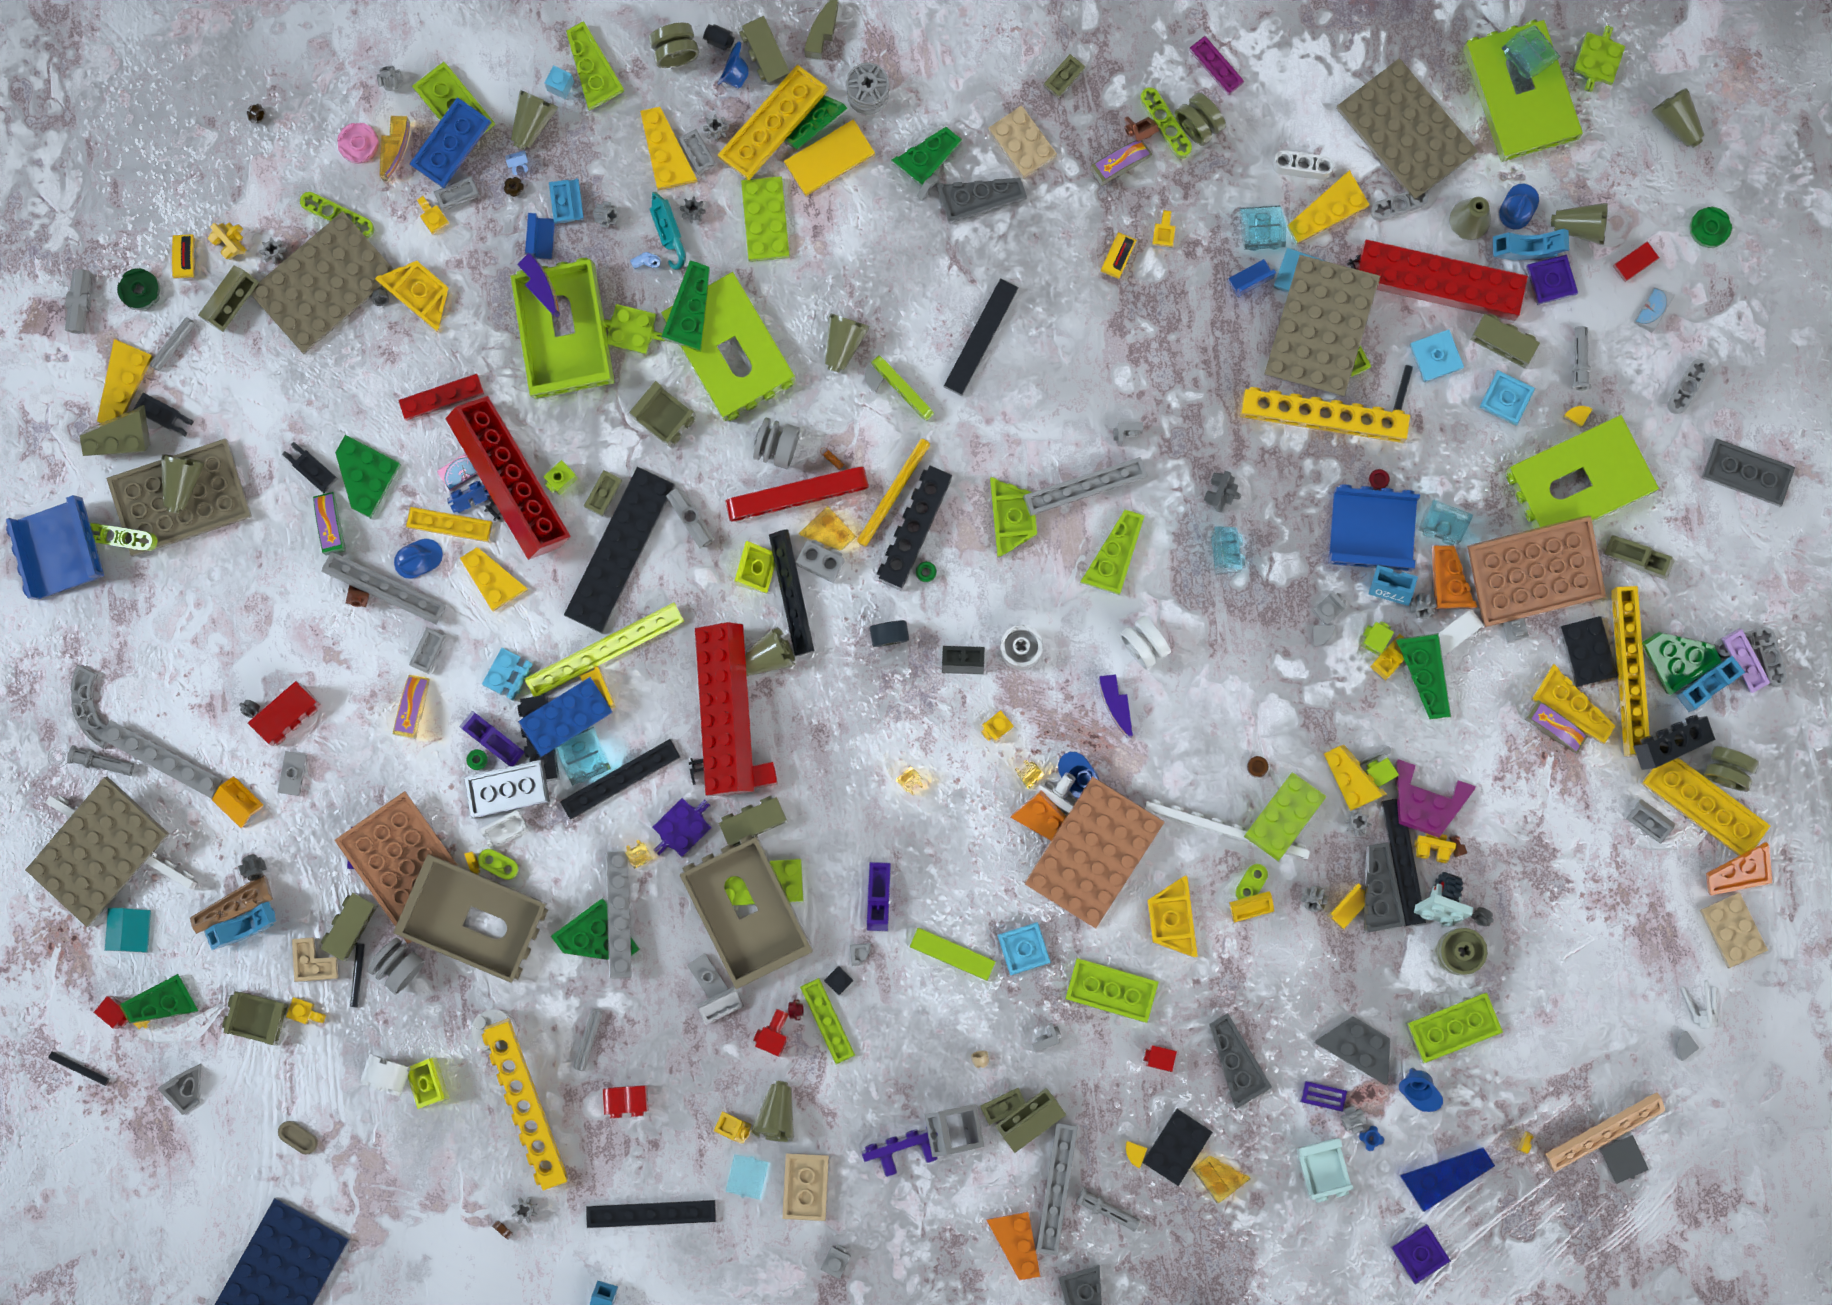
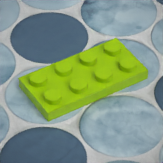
M444 61L412 85L415 92L439 121L458 97L492 122L484 134L495 126V122Z
M782 176L750 179L749 181L741 180L749 262L790 258Z
M1292 772L1244 837L1279 862L1327 796Z
M801 859L770 861L789 901L804 902ZM732 876L725 881L724 889L732 906L755 905L742 878Z
M1076 958L1065 999L1148 1023L1159 982Z
M1487 992L1407 1023L1422 1063H1427L1503 1033Z

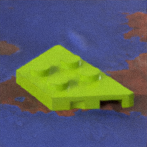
M990 477L997 558H1000L1037 535L1036 516H1030L1023 498L1024 495L1032 492Z

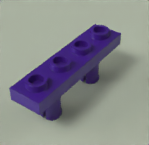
M927 1126L926 1130L920 1132L917 1129L906 1132V1136L899 1139L897 1136L890 1137L885 1140L884 1144L878 1146L877 1143L869 1144L864 1147L865 1150L861 1151L864 1162L876 1158L880 1159L885 1177L897 1173L892 1157L894 1152L920 1145L926 1163L936 1161L938 1157H932Z

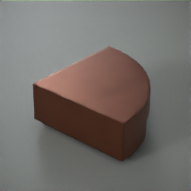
M1458 835L1449 837L1450 842L1456 843V848L1453 851L1455 857L1467 854L1466 847L1460 843Z

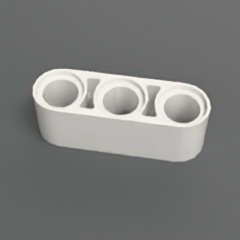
M1287 150L1278 152L1273 161V169L1279 174L1318 180L1327 179L1334 168V162L1330 157ZM1285 159L1288 165L1282 166L1278 160ZM1305 162L1308 168L1303 169L1298 163ZM1319 165H1326L1328 171H1321Z
M1472 609L1439 632L1442 657L1484 626Z

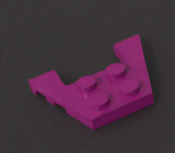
M1397 759L1395 769L1399 774L1396 778L1399 824L1439 838L1473 793L1476 786L1458 780L1455 784L1452 798H1447L1411 785L1416 765Z

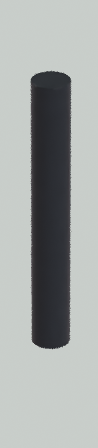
M1405 365L1393 410H1402L1413 366Z
M356 943L349 1007L358 1008L365 944Z
M51 1051L48 1059L104 1086L110 1080L54 1051Z

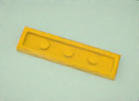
M410 507L406 528L489 543L493 522Z

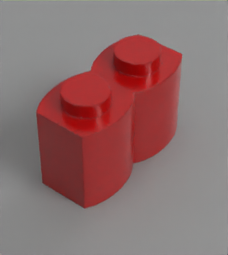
M647 1085L603 1088L604 1115L609 1114L610 1118H622V1113H631V1117L644 1116V1112L649 1111Z

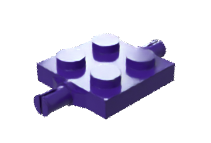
M681 798L652 827L662 840L653 849L659 856L669 847L683 857L712 828L702 815L711 806L707 803L701 808L707 802L705 799L695 808Z

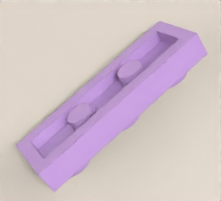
M1739 628L1721 638L1729 655L1733 656L1745 671L1741 677L1750 693H1754L1770 683L1742 629Z

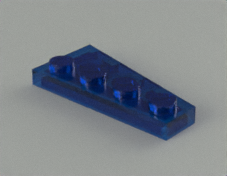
M1484 1147L1400 1174L1399 1176L1421 1211L1425 1212L1493 1168L1495 1164Z

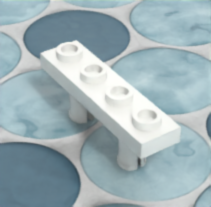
M1066 772L1057 786L1043 779L1035 792L1038 793L1042 790L1062 812L1069 813L1077 800L1067 793L1076 778Z

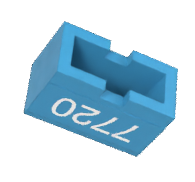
M1377 565L1368 594L1409 606L1418 576L1404 572L1401 574L1393 572L1394 569Z

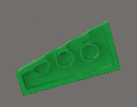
M689 261L663 330L662 339L701 352L710 274L709 266Z
M1439 633L1396 639L1429 719L1451 717Z

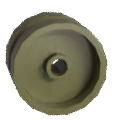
M681 22L665 25L649 35L651 49L655 51L654 59L656 66L659 68H674L687 64L699 56L698 45L693 40L694 32L689 23Z
M1197 92L1189 99V105L1183 104L1175 111L1176 119L1182 129L1200 146H1204L1212 140V134H1219L1226 128L1225 119L1219 109L1207 96L1200 92Z
M1714 747L1711 759L1715 763L1707 765L1704 776L1722 786L1748 792L1753 782L1748 775L1756 774L1759 761L1730 748Z
M1457 928L1443 934L1436 947V957L1440 966L1448 973L1454 975H1467L1480 970L1486 962L1488 955L1487 944L1483 937L1475 930L1469 928ZM1459 948H1462L1464 950V954L1462 956H1460L1461 952L1458 951Z

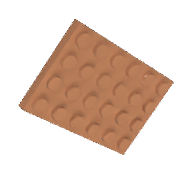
M1589 515L1467 545L1484 627L1606 597L1592 519Z
M1092 776L1024 884L1096 929L1165 822Z
M406 791L334 840L395 927L427 854H432L458 865ZM404 938V940L406 941L407 944H409V943L412 942V941H410V940Z

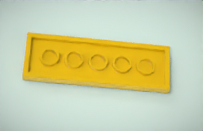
M796 65L718 153V158L749 181L829 91L828 87L799 65Z
M1680 758L1651 769L1641 783L1738 856L1755 848L1771 827V825Z

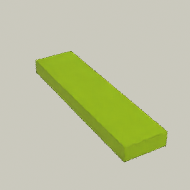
M917 928L910 944L912 949L988 981L996 962L920 928Z
M820 978L800 986L835 1064L855 1056Z

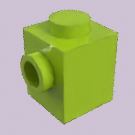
M562 460L543 476L547 481L544 485L551 493L556 491L559 495L578 479L575 473Z
M1381 621L1380 623L1375 622L1372 626L1368 625L1363 633L1365 639L1361 646L1380 656L1394 632L1390 630L1391 627Z
M1388 757L1380 762L1376 759L1366 765L1368 768L1365 771L1366 774H1370L1374 778L1373 782L1378 787L1399 775Z

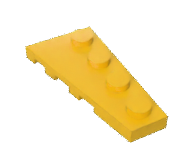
M661 107L641 110L657 190L698 182Z
M1349 170L1291 221L1287 228L1295 243L1299 244L1368 208L1369 203Z
M114 339L97 417L98 423L111 420L127 412L153 359L152 355Z
M1552 664L1531 700L1534 702L1537 700L1541 701L1572 722L1585 734L1601 744H1605L1615 725L1588 700V697L1583 692H1580L1572 684L1573 682L1568 677L1562 674L1555 664Z

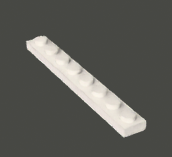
M60 795L57 798L49 796L45 802L68 817H71L78 808V806H75V808L69 806V800ZM153 852L146 860V864L188 889L194 890L198 882L193 880L194 875L185 870L181 873L175 869L177 865L167 859L164 862L157 858L159 854Z
M1154 799L1151 802L1147 801L1145 803L1144 809L1152 814L1253 844L1244 837L1247 831H1244L1245 827L1237 824H1233L1232 827L1224 825L1225 821L1217 818H1212V821L1204 819V815L1197 812H1192V814L1184 813V809L1172 805L1171 808L1163 806V802ZM1294 842L1285 854L1307 860L1310 851L1305 849V845Z

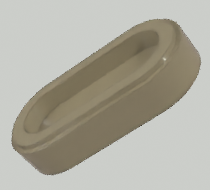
M286 1121L279 1126L278 1136L283 1142L301 1154L307 1155L316 1151L318 1139L314 1134L294 1121Z

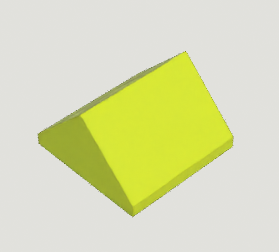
M746 541L734 580L736 586L767 594L775 568L772 551Z
M429 1058L409 1066L408 1080L417 1109L449 1099L437 1058Z

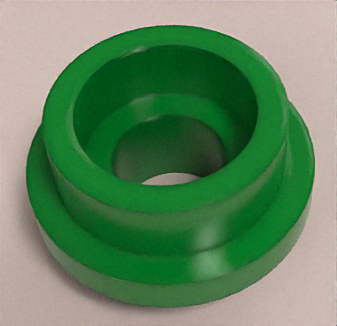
M924 561L917 566L916 576L920 581L930 582L936 577L937 570L933 563ZM924 569L930 570L928 576L922 574Z
M475 749L469 752L466 762L471 769L478 771L485 768L488 757L484 751ZM475 756L480 757V762L477 764L473 762Z

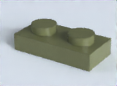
M1069 54L1043 86L1059 99L1085 70L1086 66Z
M603 470L585 502L584 508L603 517L620 487L622 479Z
M1018 1087L980 1105V1108L988 1124L991 1125L1008 1117L1026 1102Z

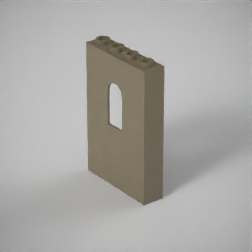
M751 834L740 839L741 843L734 847L732 844L721 848L722 853L716 856L711 853L701 858L703 862L696 866L694 862L682 868L683 872L679 874L735 989L813 952V948L758 836L752 837ZM732 876H738L743 879L758 911L740 920L724 889L725 881Z
M427 854L393 933L512 983L514 979H519L523 968L519 967L522 959L527 960L531 951L528 945L531 939L536 940L540 931L537 928L539 920L544 921L549 909L545 908L547 903L437 856ZM471 906L504 920L507 925L506 934L502 938L493 939L463 926Z

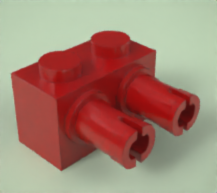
M776 1009L769 1026L763 1027L762 1030H757L753 1039L756 1042L755 1047L780 1057L789 1038L781 1032L789 1014Z

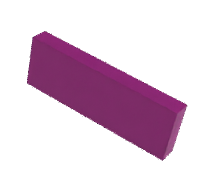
M1206 36L1189 48L1193 56L1228 96L1244 83L1241 76Z

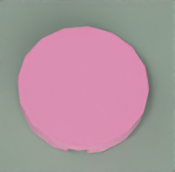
M365 123L348 124L341 130L337 139L339 152L344 159L351 163L360 164L368 162L375 156L379 147L377 134L372 127Z

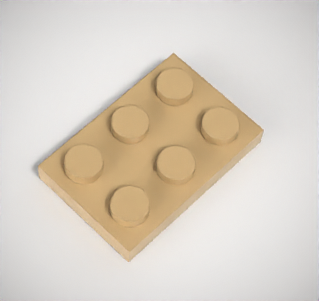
M1022 105L988 128L990 134L1023 179L1057 157L1055 150Z
M1740 892L1700 910L1727 968L1736 966L1768 951Z
M786 1153L782 1219L826 1221L829 1155Z

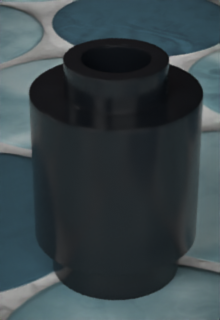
M708 24L703 35V39L708 44L724 51L732 47L735 37L732 36V31L716 24Z

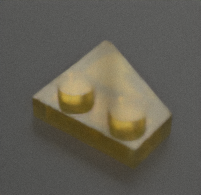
M829 506L799 532L800 536L816 540L840 551L857 537Z
M1207 1156L1192 1168L1217 1204L1251 1179L1248 1175L1234 1170L1233 1167L1221 1163L1212 1156Z

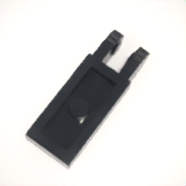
M144 392L134 409H137L144 405L147 419L186 437L187 432L183 428L174 425L176 420L180 419L187 425L194 423L193 420L180 414L178 410Z
M293 442L291 444L292 448L299 452L301 456L295 460L286 451L282 455L292 463V466L324 494L338 478L307 450L304 451Z

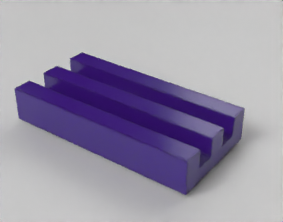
M1304 1081L1300 1102L1343 1112L1347 1091ZM1309 1087L1339 1093L1342 1096L1338 1098L1308 1091ZM1307 1095L1340 1102V1105H1330L1306 1098Z

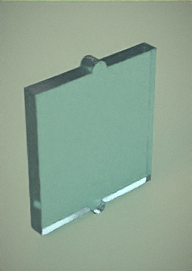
M734 1154L725 1192L741 1195L742 1198L747 1196L760 1200L769 1162L756 1160L753 1156L748 1158Z

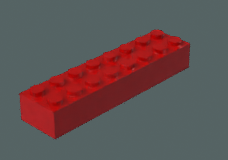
M1367 239L1362 245L1357 270L1379 275L1378 291L1480 314H1493L1498 318L1515 321L1520 316L1527 275Z
M485 396L456 406L445 419L527 559L530 560L560 548L571 536L490 398Z
M725 622L695 628L705 796H727L754 792L743 624Z

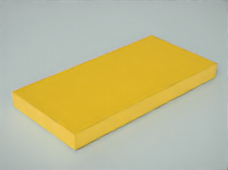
M853 119L786 159L784 164L806 197L875 155V152Z

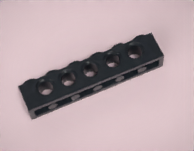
M929 465L928 470L924 469L919 478V481L922 483L919 489H914L911 500L914 501L910 508L906 507L902 516L905 521L902 527L898 525L894 534L896 538L894 545L890 544L885 556L888 557L886 563H881L877 571L879 582L899 591H902L952 481L951 474ZM932 485L936 488V492L931 495L927 494L925 488ZM920 504H925L928 510L925 513H919L916 507ZM917 523L920 528L916 532H911L908 529V525ZM906 541L911 544V548L908 551H903L899 548V545ZM898 560L902 562L903 566L899 570H894L891 567V563Z

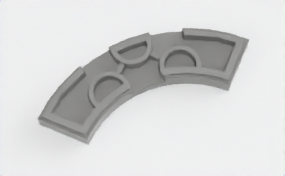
M77 665L70 688L72 712L83 733L96 745L105 749L108 743L100 739V736L107 725L99 717L93 700V689L98 674Z

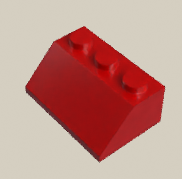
M295 681L253 717L248 724L269 745H279L286 739L285 735L288 732L297 730L302 725L301 721L307 716H313L318 711L317 707L321 704L304 685Z

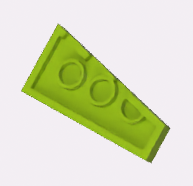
M582 21L566 30L588 110L591 111L625 92L585 22Z
M1129 510L1123 511L1080 581L1081 584L1120 595L1145 515Z

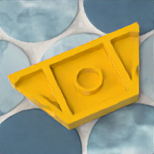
M416 260L375 278L381 286L434 331L437 332L439 330L449 287Z
M1183 876L1147 900L1152 943L1191 957H1198L1188 877Z

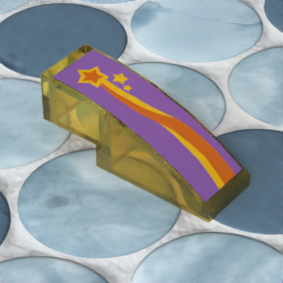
M391 116L390 136L381 135L379 176L383 181H388L394 173L405 151L410 131V121L407 116Z
M408 675L400 700L393 735L416 739L419 722L422 720L429 678Z

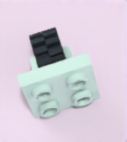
M1447 872L1439 874L1438 879H1435V885L1432 886L1430 897L1416 904L1414 913L1421 915L1422 918L1427 920H1436L1441 925L1447 927L1453 926L1472 916L1473 907L1460 903L1461 891H1463L1462 878Z

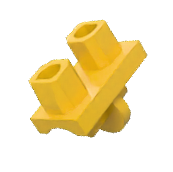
M229 222L225 226L224 223L219 225L213 223L210 226L212 232L207 239L215 246H219L222 241L226 246L220 252L225 259L231 260L237 254H244L247 251L240 242L243 240V236L240 234L243 227L240 224L233 226Z
M1425 833V836L1418 835L1413 847H1417V858L1428 859L1430 850L1436 851V861L1446 864L1456 848V843L1446 841L1447 835L1444 834L1438 838Z

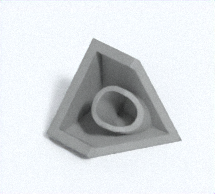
M201 1064L176 1075L158 1087L163 1096L182 1115L200 1104Z

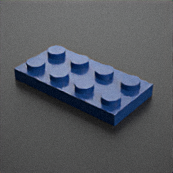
M457 97L412 159L410 165L444 189L492 122Z
M591 677L522 718L518 723L541 758L609 716L613 711Z

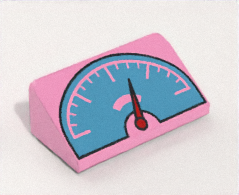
M466 453L437 471L449 491L477 474Z

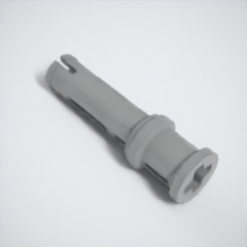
M1586 326L1575 327V365L1572 368V372H1574L1572 389L1579 391L1591 389V384H1589L1591 367L1588 365V327Z
M75 745L71 746L67 756V763L82 764L85 768H92L93 766L131 776L134 770V763L96 754L94 750L78 749Z
M1085 1187L1077 1198L1076 1205L1079 1206L1081 1204L1092 1210L1093 1214L1100 1213L1131 1229L1133 1232L1136 1231L1140 1223L1139 1218L1137 1219L1105 1202L1104 1197H1098L1088 1192Z

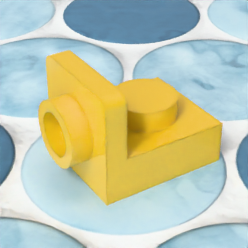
M1000 710L981 725L983 729L981 733L987 741L992 740L995 743L1014 726Z
M722 1111L714 1132L743 1144L750 1135L752 1124Z

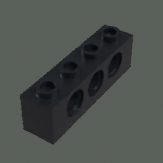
M541 695L520 699L521 704L517 705L519 717L524 718L547 704L548 697ZM521 728L522 738H526L527 746H524L525 758H529V762H534L539 754ZM556 749L545 755L546 763L544 768L547 782L560 780Z
M1697 714L1685 718L1686 722L1684 723L1681 721L1670 725L1671 729L1669 730L1666 728L1655 732L1656 736L1654 737L1651 735L1640 739L1641 743L1633 747L1641 769L1657 768L1716 740L1708 717H1698Z

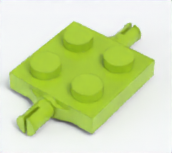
M1606 25L1602 36L1587 32L1584 36L1573 71L1582 74L1588 79L1584 88L1585 91L1592 92L1595 82H1603L1608 85H1612L1625 46L1610 39L1614 29L1612 26Z
M616 304L611 319H604L605 327L608 328V345L647 355L649 344L653 339L665 342V339L659 337L662 336V333L655 331L654 324L657 314Z

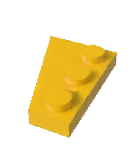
M478 547L460 557V560L492 611L528 591L523 584Z
M1344 744L1324 753L1350 811L1387 795L1383 789H1379L1373 782L1374 778L1370 774L1367 775L1360 767V762Z

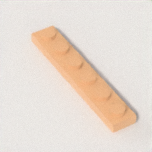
M1656 1092L1579 1136L1570 1139L1559 1147L1552 1149L1546 1153L1550 1168L1556 1172L1663 1113L1665 1107L1662 1097Z

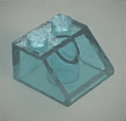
M1536 25L1518 32L1502 47L1506 58L1515 64L1518 68V73L1527 80L1538 75L1561 57Z
M1281 205L1240 208L1241 235L1244 250L1256 251L1267 248L1275 250L1286 247V222Z
M1433 500L1427 506L1418 530L1422 531V534L1426 537L1443 539L1442 542L1447 545H1458L1463 539L1473 514Z
M1214 527L1210 535L1215 575L1241 572L1242 566H1245L1244 554H1240V546L1243 545L1242 534L1238 533V529L1235 527Z
M594 727L581 732L557 747L562 766L572 786L611 769Z

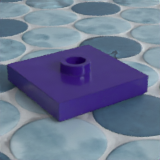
M1567 254L1526 265L1537 305L1578 294Z
M1427 1224L1390 1247L1415 1285L1451 1262Z

